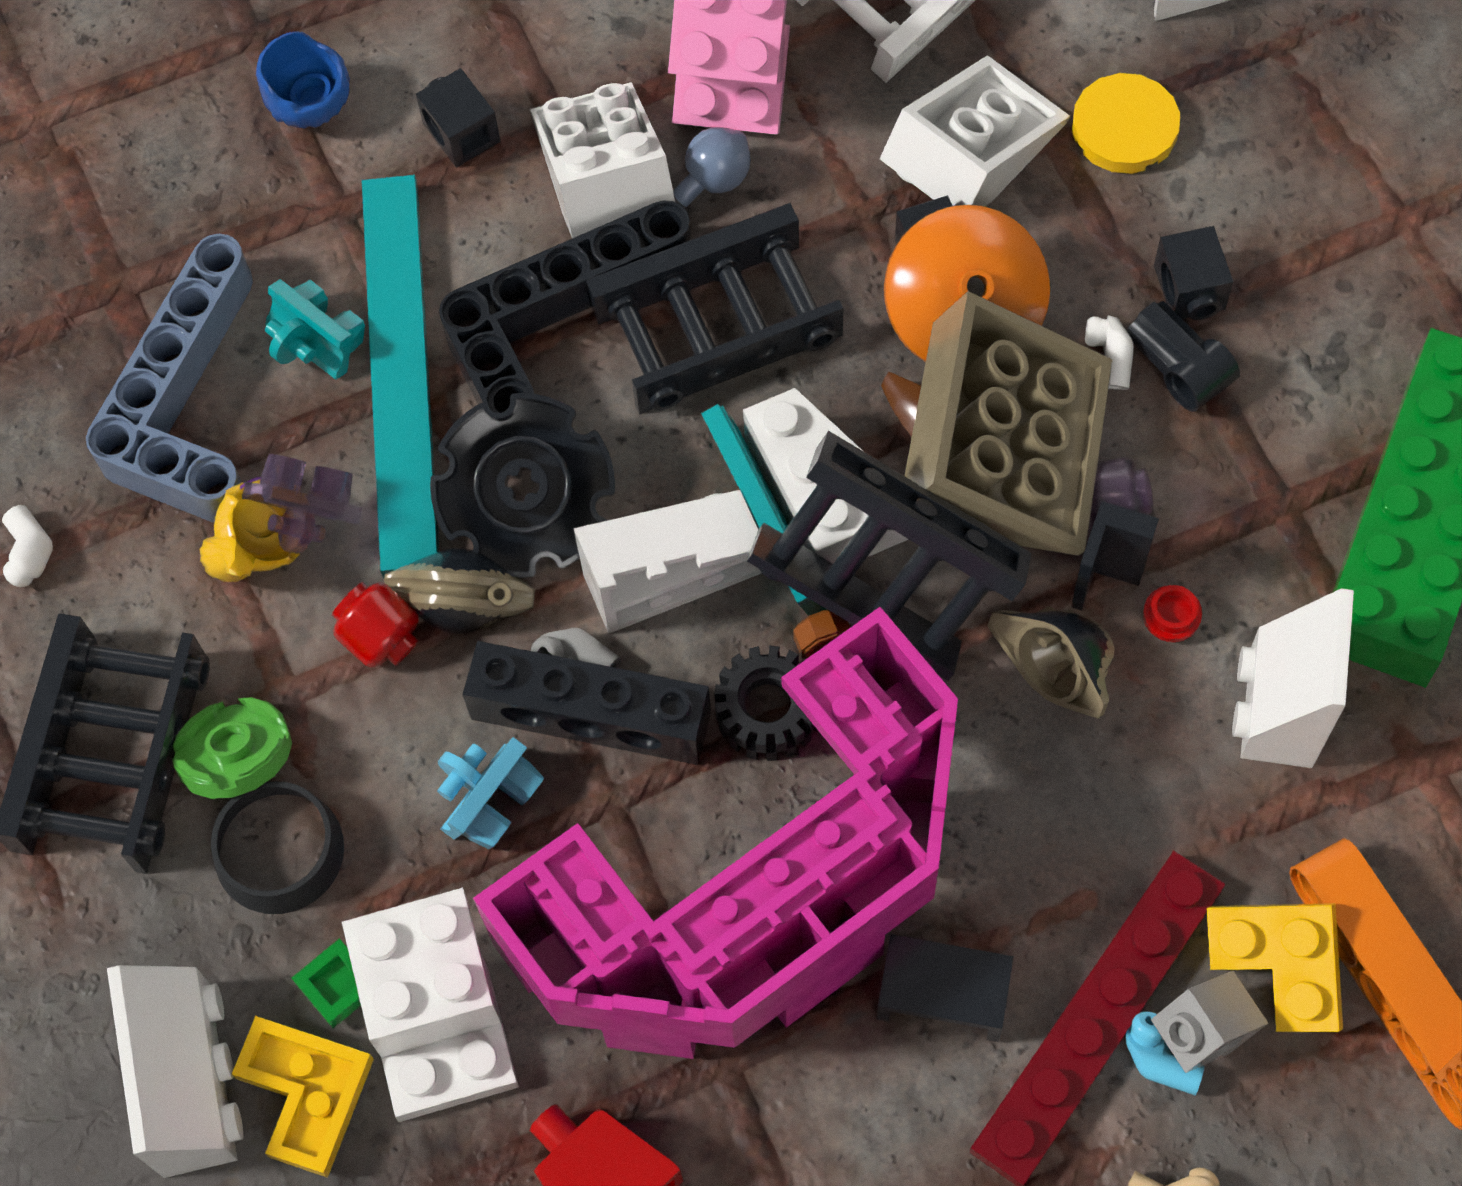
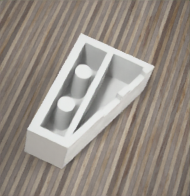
M796 388L743 409L745 441L789 525L817 486L816 483L807 479L806 476L816 447L828 430L855 447H859ZM836 499L803 546L829 562L834 563L868 515L846 501ZM887 530L869 556L908 539L894 530Z
M740 490L716 493L698 500L574 528L583 575L609 634L761 574L757 567L747 562L758 528Z

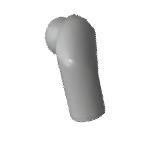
M580 628L546 633L536 639L531 647L533 652L618 668L621 662V658Z

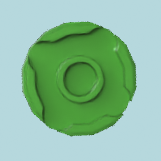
M252 697L238 698L240 704L225 707L223 701L206 707L191 717L176 735L173 744L175 756L172 760L180 781L192 793L210 799L233 798L256 790L275 777L288 760L292 740L283 714L270 702Z

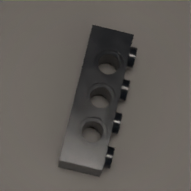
M477 641L462 694L471 720L699 765L711 715L709 686L482 641Z

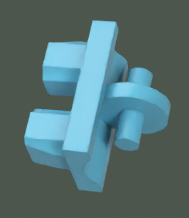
M512 737L507 744L500 748L482 774L476 768L487 753L478 745L472 744L462 758L453 753L444 752L438 760V765L448 777L437 792L445 799L452 801L462 787L469 789V791L440 830L453 840L460 835H464L470 841L487 849L494 847L511 822L486 802L495 790L499 788L520 805H523L544 780V777L536 768L522 757L527 747Z

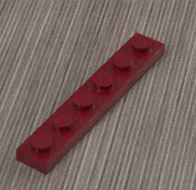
M1173 850L971 1146L970 1154L1016 1186H1025L1125 1037L1135 1015L1143 1010L1207 915V908L1213 906L1223 891L1225 883Z

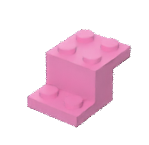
M674 0L668 73L676 74L672 123L712 128L724 127L739 131L777 135L780 133L790 25L785 24L787 0Z

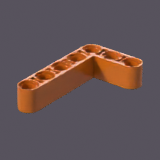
M1343 838L1291 867L1289 874L1292 884L1304 904H1336L1339 958L1442 1113L1456 1128L1462 1130V1001L1361 852L1350 840Z

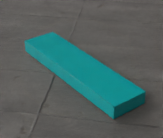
M719 404L704 411L701 414L758 527L760 528L763 523H766L783 533L788 523L737 423L727 410ZM789 587L796 602L808 616L828 610Z

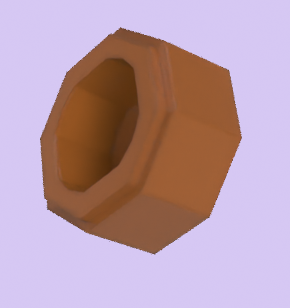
M829 610L809 615L801 621L793 630L794 641L801 658L806 660L850 628L848 621Z

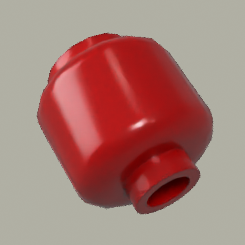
M364 582L359 583L332 612V616L337 620L333 629L334 637L369 668L378 667L387 660L397 666L419 642L412 634L419 622L418 613L383 582L374 583L369 587Z

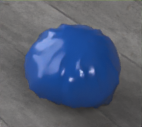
M296 31L283 34L274 39L259 55L256 68L259 90L265 107L271 112L277 122H284L288 126L303 129L309 126L316 128L323 123L329 122L333 116L338 115L341 107L346 104L350 93V77L344 59L329 46L312 39L304 32Z

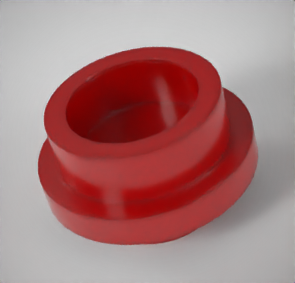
M1179 585L1162 586L1154 590L1146 599L1143 608V620L1149 632L1156 638L1166 642H1180L1190 638L1198 630L1202 620V607L1197 597L1187 588Z

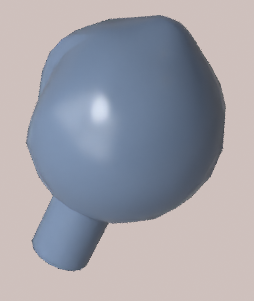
M724 127L708 128L696 135L690 142L685 155V167L690 174L673 190L674 197L684 207H687L704 189L710 193H724L739 186L746 178L751 162L746 135L739 130Z

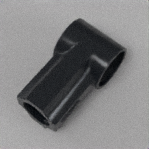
M1154 301L1143 309L1127 329L1133 344L1164 374V382L1171 396L1178 404L1190 412H1196L1240 377L1238 363L1231 352L1215 339L1204 341L1164 301L1159 303Z

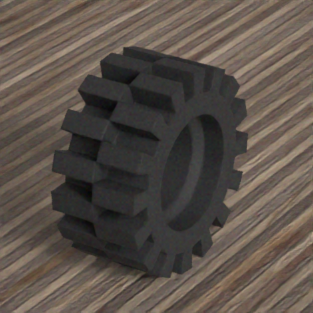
M769 645V654L760 655V649L757 646L749 648V658L745 660L740 653L731 659L732 668L729 670L725 666L719 674L720 684L715 685L714 691L716 720H718L719 730L723 738L728 736L730 746L738 752L743 747L746 749L747 757L757 760L758 752L766 753L767 761H777V752L785 751L788 758L796 754V745L799 743L806 747L811 741L812 730L817 732V728L791 697V707L787 714L774 722H761L754 719L745 707L747 696L756 687L770 684L778 686L785 691L782 687L781 677L799 665V654L789 650L787 656L784 657L780 655V646Z

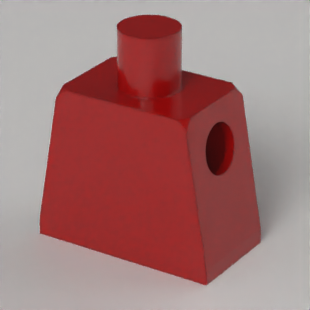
M554 1104L546 1109L530 1127V1132L550 1152L534 1170L542 1186H679L683 1182L681 1170L674 1162L601 1109L594 1111L578 1127L558 1104Z

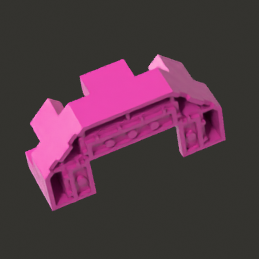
M881 607L874 610L781 677L782 687L854 775L658 919L653 921L578 823L473 898L494 947L528 993L532 991L535 993L557 1024L602 1030L607 1048L694 1059L696 1043L735 1048L776 1016L787 1028L884 955L885 935L934 899L958 698Z

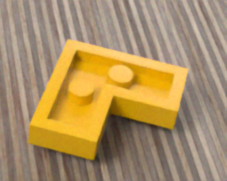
M1335 903L1210 906L1207 908L1210 970L1272 969L1276 1032H1340L1343 1029Z
M255 1016L232 1075L239 1081L287 1096L265 1154L271 1159L328 1178L374 1061L371 1054Z

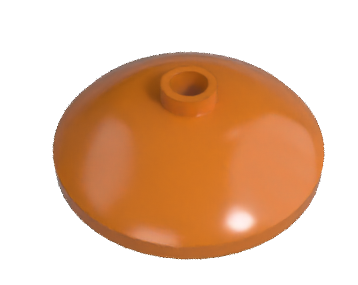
M958 205L944 208L914 224L902 236L894 248L887 265L884 281L886 310L899 339L922 361L926 362L933 322L968 291L967 283L973 276L981 279L984 284V292L980 297L1042 326L1050 299L1048 268L1045 258L1034 238L1021 224L1010 216L992 208L977 205Z

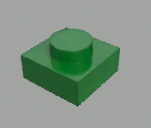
M340 938L292 977L295 984L333 1029L361 1006L348 947Z

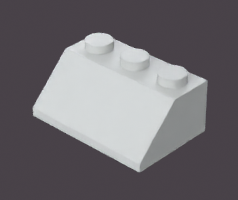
M119 965L107 968L133 1154L163 1178L238 1161L235 1141L243 1140V1124L236 1102L230 1104L228 1102L225 1081L234 1078L232 1075L233 1062L227 1043H219L216 1021L224 1019V1006L218 985L216 983L210 984L196 967Z

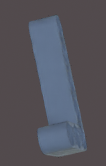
M220 233L209 235L202 239L194 248L90 425L86 435L87 448L106 479L114 484L210 522L215 521L216 512L219 504L225 497L226 490L242 483L240 476L231 460L225 456L168 433L253 284L252 273L242 248L233 237ZM230 266L228 269L224 271L216 272L218 269L222 267ZM198 310H205L198 316L189 317ZM180 354L176 359L172 361L163 362L167 357L171 355ZM154 399L149 405L136 408L141 402ZM120 445H127L120 453L109 455L114 448ZM177 464L171 472L158 474L163 467ZM222 483L227 484L219 493L207 494L211 487Z

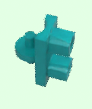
M281 279L268 286V294L272 297V305L266 317L265 332L273 338L269 347L270 356L280 364H288L297 357L305 364L312 361L335 380L348 372L350 353L363 342L364 321L351 310L343 311L333 319L326 315L328 297L324 290L312 280H308L295 288L290 287Z

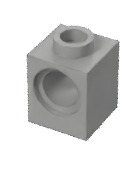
M1234 971L1189 988L1151 1019L1185 1073L1230 1054L1269 1024Z

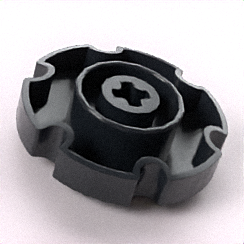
M530 393L512 394L510 396L509 408L502 413L493 412L486 402L476 405L451 426L438 447L439 452L447 456L450 461L447 472L442 475H432L430 479L433 510L443 533L450 541H455L460 537L470 538L473 542V552L481 553L505 568L506 570L504 571L512 577H535L537 563L543 558L555 560L561 569L570 566L580 559L574 528L607 521L596 512V504L601 498L612 497L615 494L612 460L602 437L596 430L584 435L575 432L572 427L577 415L575 409L547 396ZM523 471H530L531 480L539 485V490L537 494L527 493L524 502L516 501V492L508 487V482L510 478L520 479Z

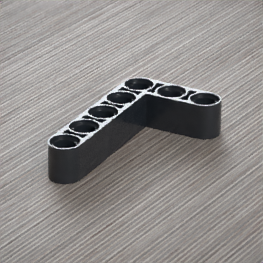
M663 200L652 203L447 294L440 304V318L448 347L477 404L486 402L493 412L502 413L509 408L510 396L512 394H534L533 387L510 343L591 308L586 280L690 241V219L684 207L674 201ZM665 233L675 234V236L667 239L658 237ZM614 255L626 256L625 258L617 261L608 259ZM567 276L577 277L575 280L567 283L558 281ZM517 298H526V299H528V300H526L525 302H523V303H521V304H517V305L508 304V303H509L510 301H512L513 299H517ZM466 320H477L476 323L468 327L458 326ZM485 364H500V366L494 370H479Z

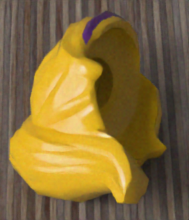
M272 476L256 477L227 489L225 497L219 504L216 512L214 536L204 539L202 547L199 549L200 561L205 567V572L212 578H217L223 582H239L249 577L252 571H269L291 564L305 547L307 530L300 519L299 504L293 491L281 479Z

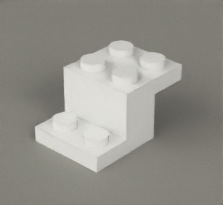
M463 888L342 922L369 1041L382 1059L395 1118L398 1122L519 1088L490 972L480 952L471 912Z

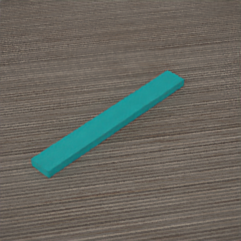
M415 175L362 180L380 571L383 579L388 572L439 552L437 518L433 510L430 491V479L435 474L419 198Z

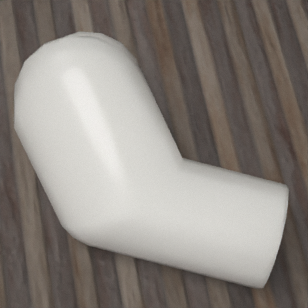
M1108 315L1107 319L1094 316L1089 318L1085 333L1086 344L1092 347L1104 346V356L1112 359L1108 389L1128 390L1133 359V341L1116 317Z
M17 505L8 510L2 518L3 524L16 540L9 554V561L3 567V574L12 585L26 587L31 584L34 578L40 577L43 573L53 546L50 537L25 505Z

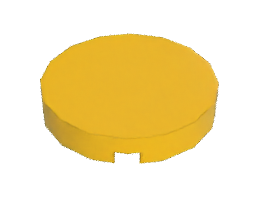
M1117 73L1099 78L1083 90L1074 107L1072 135L1075 142L1078 141L1079 146L1084 150L1083 155L1092 164L1110 172L1133 174L1145 171L1146 166L1152 165L1157 161L1159 164L1169 156L1178 139L1180 111L1174 97L1160 83L1139 74Z

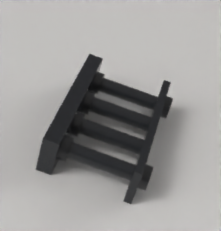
M791 203L586 280L590 307L598 325L611 320L619 321L643 372L642 376L632 379L635 406L639 414L652 409L657 411L669 409L678 404L683 397L804 350H821L832 344L836 338L843 336L844 308L840 300L818 307L791 254L793 250L799 249V219ZM762 262L772 263L797 314L795 317L769 327L766 326L740 273L742 270ZM713 281L721 282L746 333V336L717 347L690 294L692 289ZM663 300L670 301L695 354L665 367L639 313L640 309Z
M828 430L816 447L806 476L807 479L816 483L817 486L783 533L766 523L762 524L755 537L747 562L757 567L767 578L786 584L853 625L881 607L934 671L949 681L955 673L962 640L954 636L989 591H996L1011 601L1015 599L1026 585L1032 553ZM836 499H842L866 513L868 517L835 562L831 563L803 545ZM887 530H894L919 545V547L886 591L881 593L854 575ZM938 561H946L970 577L935 622L932 623L904 605Z
M58 613L0 808V842L10 852L33 855L37 839L43 838L46 833L123 845L122 857L135 872L147 874L151 857H157L160 854L165 839V824L162 821L175 773L172 760L175 756L173 744L176 735L190 718L197 690L202 691L205 688L209 677V658L194 634L182 632L176 657L98 645L96 638L80 616ZM96 668L167 679L169 682L161 711L83 699L80 691L85 674L91 673ZM78 722L151 733L154 736L146 765L142 766L67 754L65 743L70 727H75ZM62 777L139 789L130 822L51 809L48 802L54 782H59Z

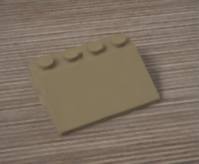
M967 291L933 322L904 476L1019 546L1079 556L1085 551L1112 359Z

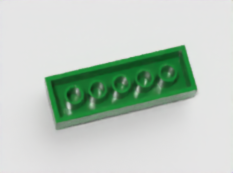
M1430 328L1416 359L1333 592L1341 588L1354 590L1349 660L1424 688L1427 687L1442 662L1462 603V338L1434 328Z

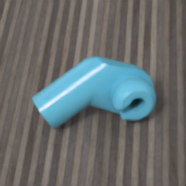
M1145 1011L1135 1015L1131 1027L1126 1032V1045L1139 1073L1147 1080L1195 1096L1198 1092L1205 1066L1203 1065L1185 1073L1151 1021L1157 1014Z

